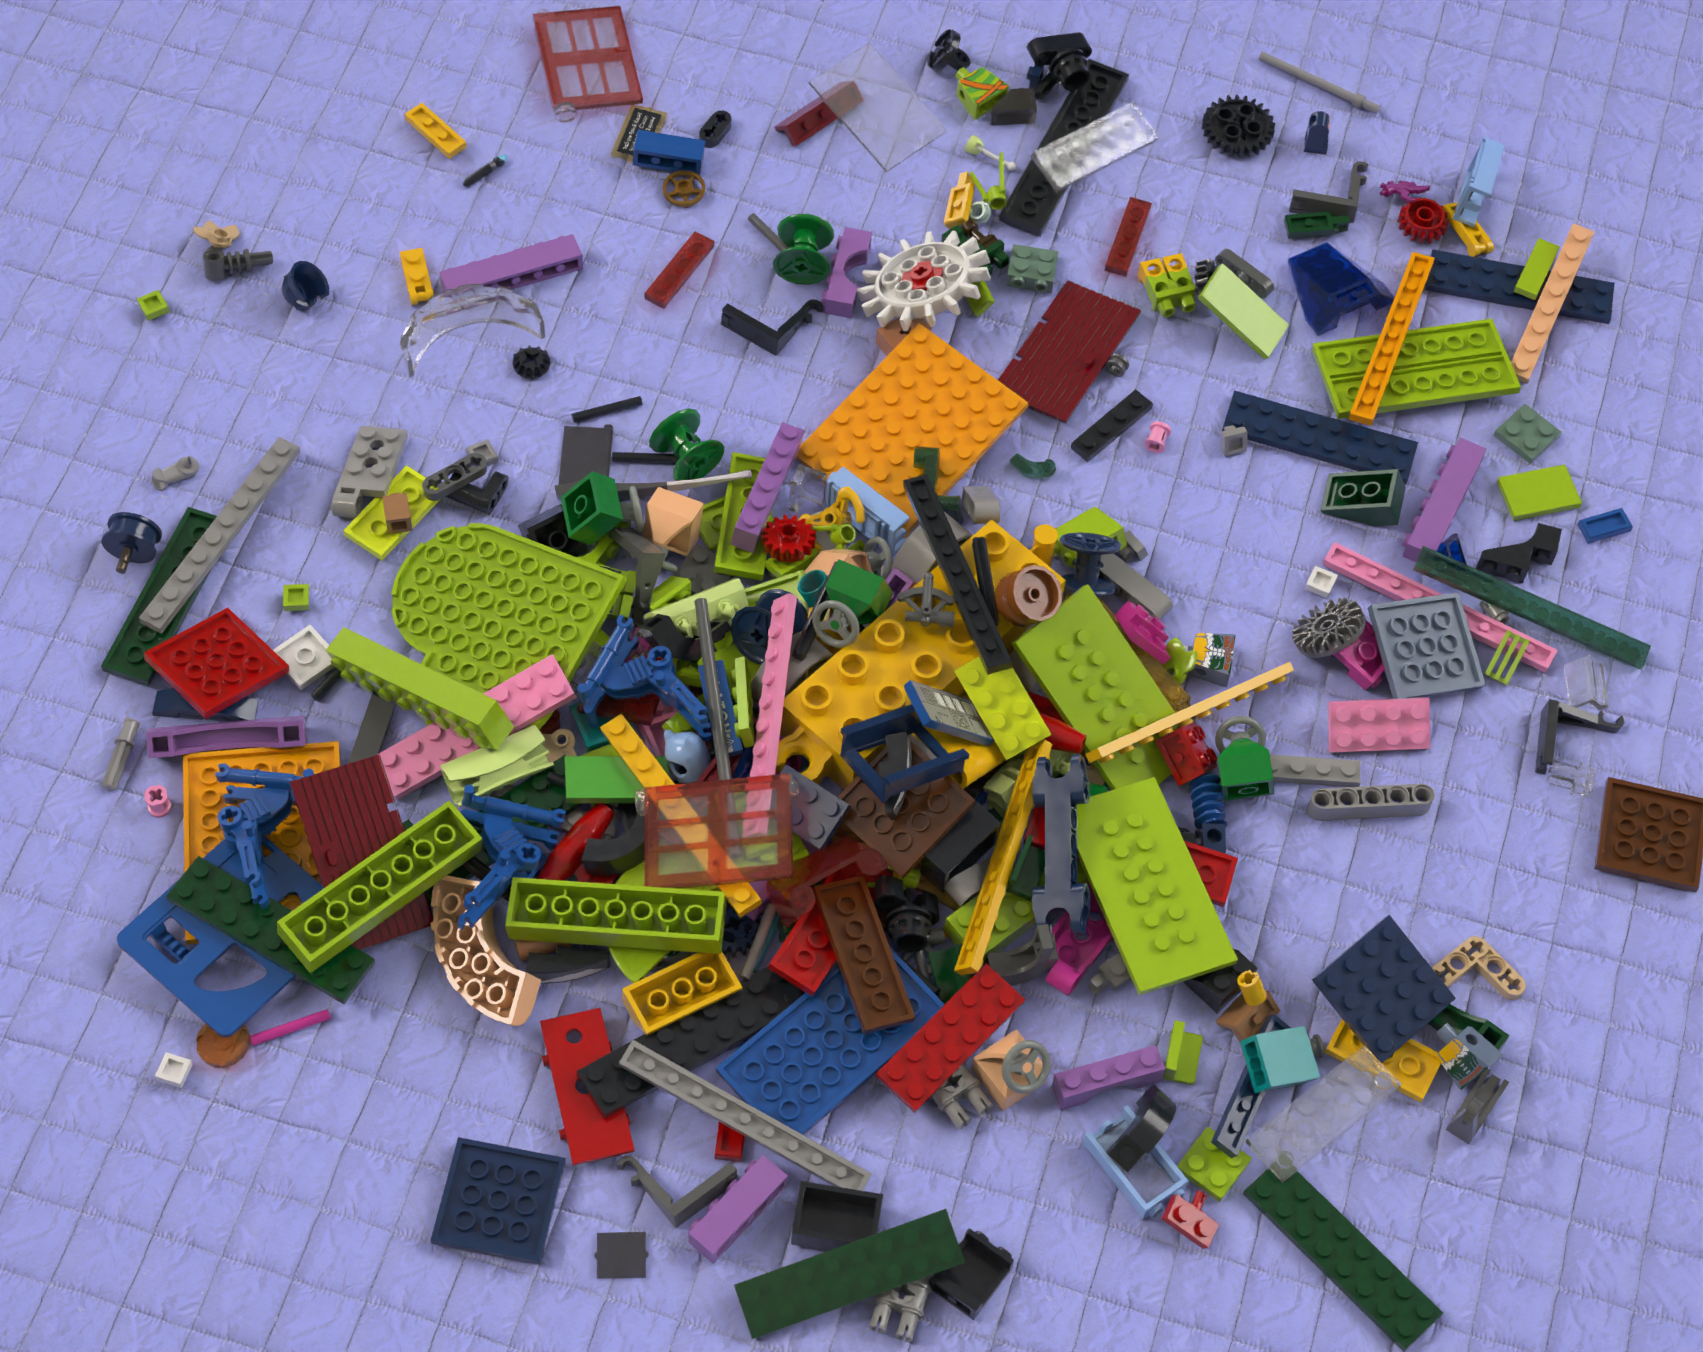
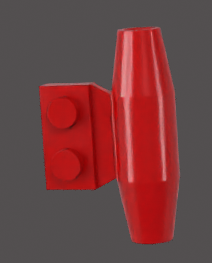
M1028 692L1051 732L1050 736L1044 738L1052 744L1051 749L1081 754L1087 735L1066 724L1049 698Z
M603 803L594 805L574 823L550 853L536 879L567 881L571 876L575 875L578 882L614 884L622 873L607 876L589 875L586 873L582 863L588 838L602 839L615 815L614 812Z

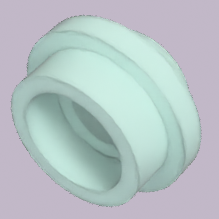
M983 201L973 203L970 209V218L977 224L987 222L991 216L989 204Z

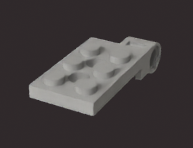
M360 426L333 495V516L356 518L363 510L362 496L380 498L387 496L408 439L407 430ZM370 464H375L371 468L366 467Z

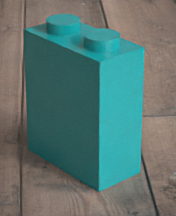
M1305 1026L1255 1034L1240 1041L1255 1093L1303 1085L1320 1078Z

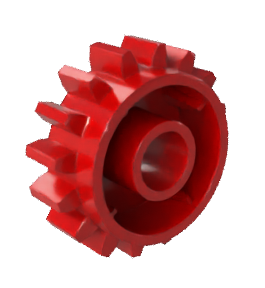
M1415 198V202H1406L1405 207H1401L1397 222L1400 223L1398 229L1404 230V237L1410 235V241L1412 242L1415 239H1419L1420 244L1424 240L1432 244L1433 238L1439 241L1441 235H1445L1449 220L1446 219L1448 213L1444 212L1443 206H1440L1434 200Z
M783 515L782 520L774 517V523L767 522L766 528L762 529V546H765V553H769L773 559L775 558L781 562H796L803 560L806 555L811 554V549H815L816 531L813 530L812 524L806 525L805 518L799 521L797 520V515H794L792 519H788L787 515Z

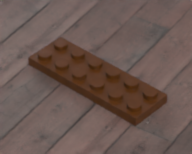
M864 876L814 886L812 892L863 1034L914 1022L916 1017Z

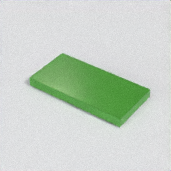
M565 756L566 803H641V799L652 800L620 756ZM654 756L669 776V764L665 756Z

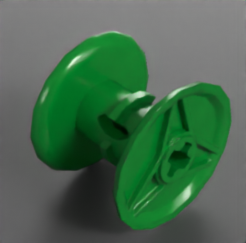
M794 214L781 220L777 226L778 236L789 248L778 253L773 260V269L777 275L788 282L800 285H811L826 279L830 273V263L818 250H822L830 245L834 239V229L830 223L821 217L811 214Z
M696 409L679 410L668 416L655 428L649 439V447L654 452L666 453L673 451V454L679 458L673 469L675 481L700 479L706 476L717 466L724 455V445L720 441L710 439L700 442V438L695 435L700 425V414Z

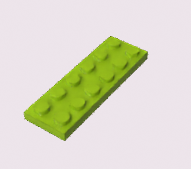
M732 452L729 474L751 470L752 477L727 482L714 572L763 580L767 553H765V546H762V535L754 553L730 544L735 525L766 458ZM772 510V513H771V515H770V517H769V519H768V522H771V520H772L773 510Z

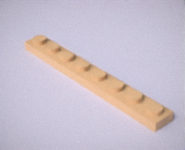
M1573 223L1511 360L1515 374L1521 382L1527 384L1595 231Z

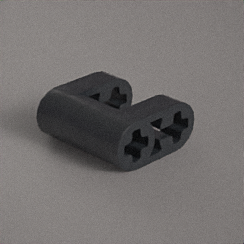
M496 471L484 489L469 483L445 497L491 514L507 488L509 476ZM453 473L450 480L457 481L462 476L459 473Z

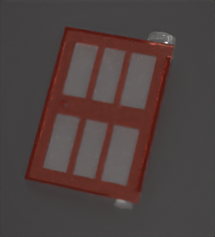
M620 6L557 12L540 9L537 13L533 14L536 40L551 106L557 121L566 123L574 120L577 116V110L643 104V96Z
M786 773L645 787V789L637 790L635 794L636 810L640 816L645 815L644 886L681 889L793 878L792 796L798 795L797 780H792L791 774Z

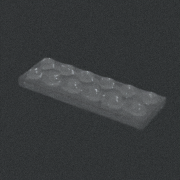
M1132 102L1033 152L1031 158L1054 190L1059 192L1156 142L1159 136L1135 103Z
M1364 1045L1249 1136L1245 1143L1283 1183L1400 1088L1401 1083Z

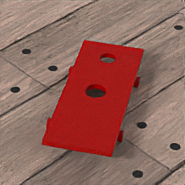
M601 1008L541 1020L540 1025L547 1055L542 1056L544 1066L550 1065L564 1129L559 1130L561 1140L567 1139L572 1165L575 1166L635 1152L629 1128L630 1119L629 1115L625 1112V1108L604 1119L589 1094H581L575 1087L579 1081L576 1076L579 1069L613 1051L611 1041H608ZM571 1031H577L582 1035V1038L578 1043L572 1044L567 1041V1034Z

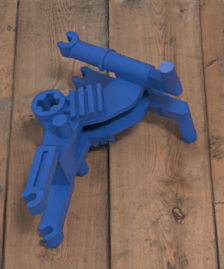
M620 615L617 618V627L607 644L602 647V652L589 672L587 681L579 684L577 687L580 700L584 703L583 709L590 727H597L599 725L596 710L606 694L615 699L636 697L638 700L640 697H645L646 694L650 695L653 693L661 698L664 706L671 705L695 729L703 741H711L713 739L710 733L712 731L711 724L708 723L707 716L705 715L707 714V709L677 678L672 654L667 647H654L648 653V658L642 655L639 659L635 658L634 661L630 660L628 661L629 663H625L631 651L638 648L639 640L638 637H634L631 641L628 634L634 627L632 618H629L625 623L624 616ZM660 656L662 659L665 658V660L656 661V658Z
M222 763L218 765L220 772L215 773L218 782L252 784V786L265 785L263 789L235 787L233 785L226 786L228 794L223 795L225 803L234 804L237 801H244L245 803H239L240 808L236 806L224 807L217 815L228 847L238 850L244 870V878L246 883L250 884L254 904L259 902L261 909H265L269 906L270 900L265 890L261 871V859L264 856L261 849L262 838L266 837V834H272V831H277L276 827L290 815L292 806H297L289 782L314 775L312 769H305L303 776H295V774L260 771L259 769H234ZM234 817V821L228 823V818Z
M468 784L464 787L462 805L483 810L486 813L466 809L460 811V813L471 826L482 829L481 837L488 852L487 856L495 864L472 892L466 894L463 904L468 910L461 914L458 919L457 925L460 930H464L466 922L469 923V927L473 928L478 920L512 884L513 877L534 879L541 851L536 845L527 843L528 840L544 843L549 849H554L557 845L559 835L557 831L525 825L523 822H512V818L518 817L522 818L523 821L526 819L562 828L566 811L562 809L549 811L528 806L529 804L523 805L489 796L485 798L475 795L473 785ZM528 855H530V856H532L533 858L529 857V858L525 859V858H523V856H524V857H527ZM523 871H526L528 874L523 873L522 875H520L518 872L521 873Z

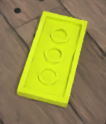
M406 465L393 478L387 496L393 493H407L413 529L440 500L431 501L425 498L422 483L426 477ZM430 486V489L438 490V487ZM375 497L343 530L346 538L382 561L410 532L388 534L383 499L380 497Z
M978 656L954 670L1006 760L1051 735L1013 667L987 675Z

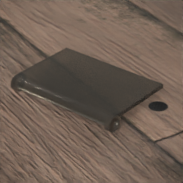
M606 424L604 428L564 426L558 485L581 481L592 471L609 477L613 437L612 425Z

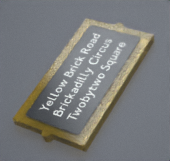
M632 104L613 147L611 156L627 160V162H633V150L637 131L643 130L660 133L667 118V113L653 110L651 107L645 108Z

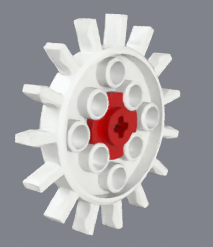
M931 231L926 232L924 244L910 247L905 239L901 240L902 252L893 258L882 253L877 255L883 267L880 271L864 270L862 272L866 284H874L857 288L860 301H868L861 305L865 316L868 318L881 311L876 317L882 328L892 319L898 317L900 318L899 321L903 331H908L913 319L926 318L930 327H933L936 321L935 315L947 309L958 316L961 312L957 303L964 296L974 299L981 297L977 285H972L971 283L990 281L991 277L988 268L980 267L990 263L986 249L975 253L979 250L975 237H972L958 247L957 245L960 243L956 231H952L944 243L935 242Z

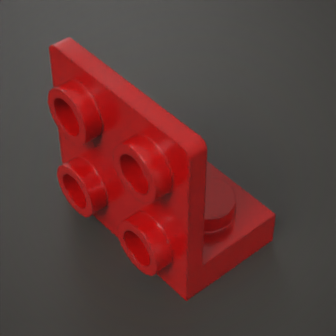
M1195 722L1185 725L1155 741L1178 786L1218 767L1215 752L1212 748H1208L1204 740L1206 739L1205 733L1201 726H1197Z

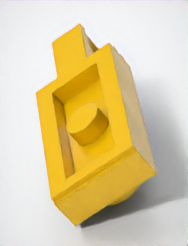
M968 171L960 173L957 186L951 188L944 219V225L948 229L956 225L961 226L969 219L975 184Z

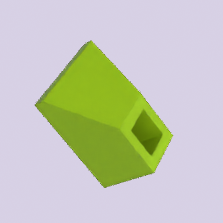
M670 576L654 588L651 596L650 612L691 596V581L688 578Z

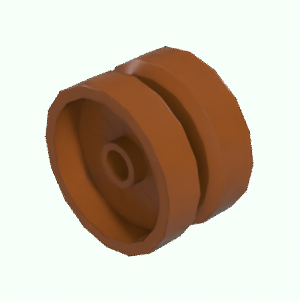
M1033 565L1004 576L996 588L995 601L998 611L1006 621L1015 626L1025 627L1054 616L1062 602V590L1058 579L1050 570L1042 566Z

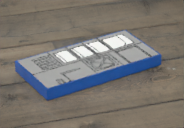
M911 680L904 685V689L923 726L986 746L995 741L971 700Z

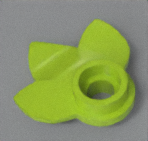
M1177 637L1171 639L1166 644L1165 650L1171 658L1164 665L1154 657L1152 659L1155 671L1162 675L1163 682L1170 687L1183 684L1186 680V673L1195 667L1197 661V652H1185L1182 642Z

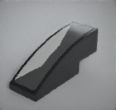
M906 732L885 736L889 761L879 763L880 776L883 780L886 775L911 767V739ZM907 791L891 796L884 803L886 815L890 820L896 819Z
M557 945L556 955L529 952L526 973L541 979L543 984L581 979L610 968V951Z

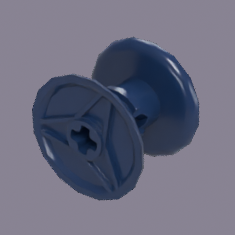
M1077 532L1062 535L1060 538L1062 545L1077 552L1076 559L1072 563V565H1075L1074 574L1061 576L1066 580L1064 591L1074 594L1083 585L1088 584L1096 597L1113 594L1116 591L1114 584L1105 578L1099 577L1100 568H1103L1104 565L1101 562V556L1119 551L1121 543L1111 537L1094 533Z
M770 589L760 596L756 606L744 607L737 611L733 617L731 624L733 642L739 652L749 661L762 665L765 661L773 601L790 592L782 589ZM798 598L792 635L802 632L808 619L807 611Z

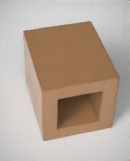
M393 493L388 496H382L388 534L413 531L407 493Z

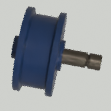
M118 512L109 517L107 522L109 531L104 533L101 543L108 553L119 559L116 567L118 573L125 574L129 562L148 563L155 558V544L159 543L162 538V531L155 522L142 515L130 512Z

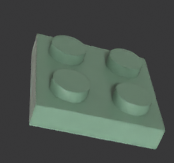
M1524 404L1495 430L1493 436L1531 464L1560 437L1562 432L1528 405Z

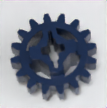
M732 906L726 908L722 942L724 956L727 952H731L732 957L735 958L739 951L743 956L746 955V949H751L759 928L760 916L754 921L747 915L740 918Z

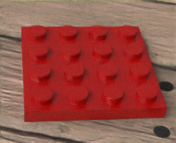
M228 607L144 652V659L205 719L289 672V665Z

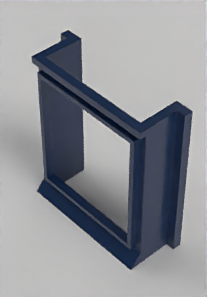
M912 704L843 727L840 730V733L843 735L840 756L883 804L895 794L957 772L962 774L965 760L969 759L970 755L964 748L948 753L924 728ZM906 732L908 735L914 733L937 757L886 775L883 780L858 752L886 743V735Z

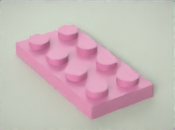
M1430 698L1328 701L1329 752L1430 749Z

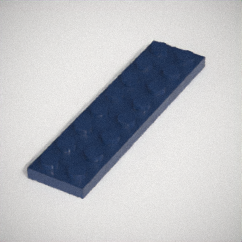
M1432 249L1430 257L1435 259L1427 280L1426 291L1534 310L1551 271L1548 272L1536 300L1513 292L1525 266ZM1575 276L1558 315L1609 324L1612 316L1615 283Z
M1235 390L1222 431H1224V427L1234 425L1235 428L1245 427L1247 430V440L1356 471L1398 469L1405 485L1409 478L1418 442Z

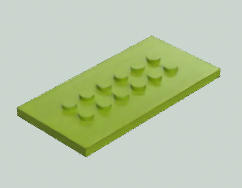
M1493 319L1408 330L1377 413L1520 393V383ZM1380 334L1313 343L1312 352L1337 419L1349 418Z
M1088 584L1083 585L1062 602L1054 616L1036 623L1012 643V646L1065 723L1087 735L1083 748L1086 753L1175 713ZM1177 724L1172 726L1174 731L1179 729ZM1158 733L1153 734L1154 740L1140 746L1139 742L1133 743L1135 749L1120 755L1119 750L1113 752L1115 758L1102 764L1099 759L1093 762L1111 790L1155 777L1159 785L1172 774L1155 742L1161 738Z
M1155 777L1092 796L1088 804L1077 805V856L1139 996L1237 963L1238 958Z

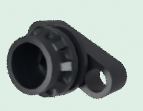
M1077 32L1037 37L1027 44V51L1035 65H1049L1051 76L1065 90L1074 91L1080 89L1088 82L1090 73L1088 71L1089 64L1087 58L1091 55L1092 48L1083 33Z
M891 875L878 877L874 882L876 905L890 911L886 916L885 922L888 936L893 940V947L903 953H915L923 950L928 944L927 938L931 933V925H935L940 920L938 897L928 891H924L914 901L912 900L911 891L908 889L904 890L903 880Z

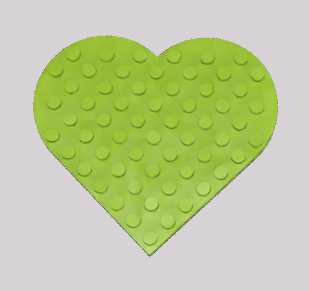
M469 523V526L458 528L451 526L436 532L435 537L424 544L421 542L406 557L396 574L391 592L393 596V608L391 611L396 627L407 643L417 652L424 655L421 662L422 665L482 694L552 654L570 684L627 581L625 576L499 527L482 523ZM554 711L545 715L544 717L540 718L539 720L533 722L532 724L526 726L521 730H524L533 725L540 729L548 721V719L551 717ZM428 719V721L424 720L427 726L434 722L431 719Z

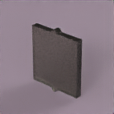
M646 1232L597 1233V1252L594 1253V1258L597 1259V1279L646 1278V1258L649 1256V1253L646 1251Z

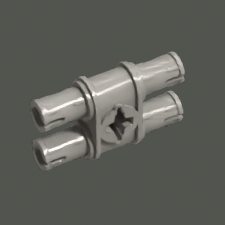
M966 1062L931 1096L938 1105V1110L946 1112L957 1130L963 1129V1124L966 1127L972 1121L958 1103L961 1099L968 1098L980 1116L985 1114L984 1110L989 1112L994 1106L980 1089L981 1082L979 1079H975L966 1067Z
M932 1275L877 1294L873 1298L875 1308L868 1328L875 1332L877 1323L880 1321L878 1333L885 1334L891 1311L899 1312L902 1314L895 1337L902 1341L904 1331L907 1330L904 1342H912L917 1322L924 1316L923 1310L927 1296L931 1293L929 1282ZM901 1291L906 1293L904 1299L898 1298Z

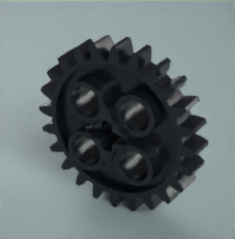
M1227 95L1226 101L1218 98V103L1212 102L1211 108H1206V113L1202 120L1203 136L1208 137L1207 143L1214 142L1213 149L1221 147V153L1223 154L1227 150L1230 157L1234 153H1237L1239 158H1241L1242 153L1250 157L1251 151L1258 155L1260 149L1265 150L1266 145L1271 144L1275 132L1274 116L1269 115V109L1262 110L1263 103L1256 105L1255 98L1250 102L1247 96L1242 100L1238 95L1235 96V99H1231Z

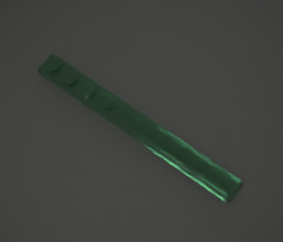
M1423 546L1413 567L1414 571L1641 670L1643 668L1651 645Z

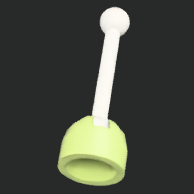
M975 135L970 137L964 151L972 155L982 152L999 162L998 156L984 149V144L980 138ZM1004 160V165L1007 166L1009 171L1016 169L1014 162L1009 163Z

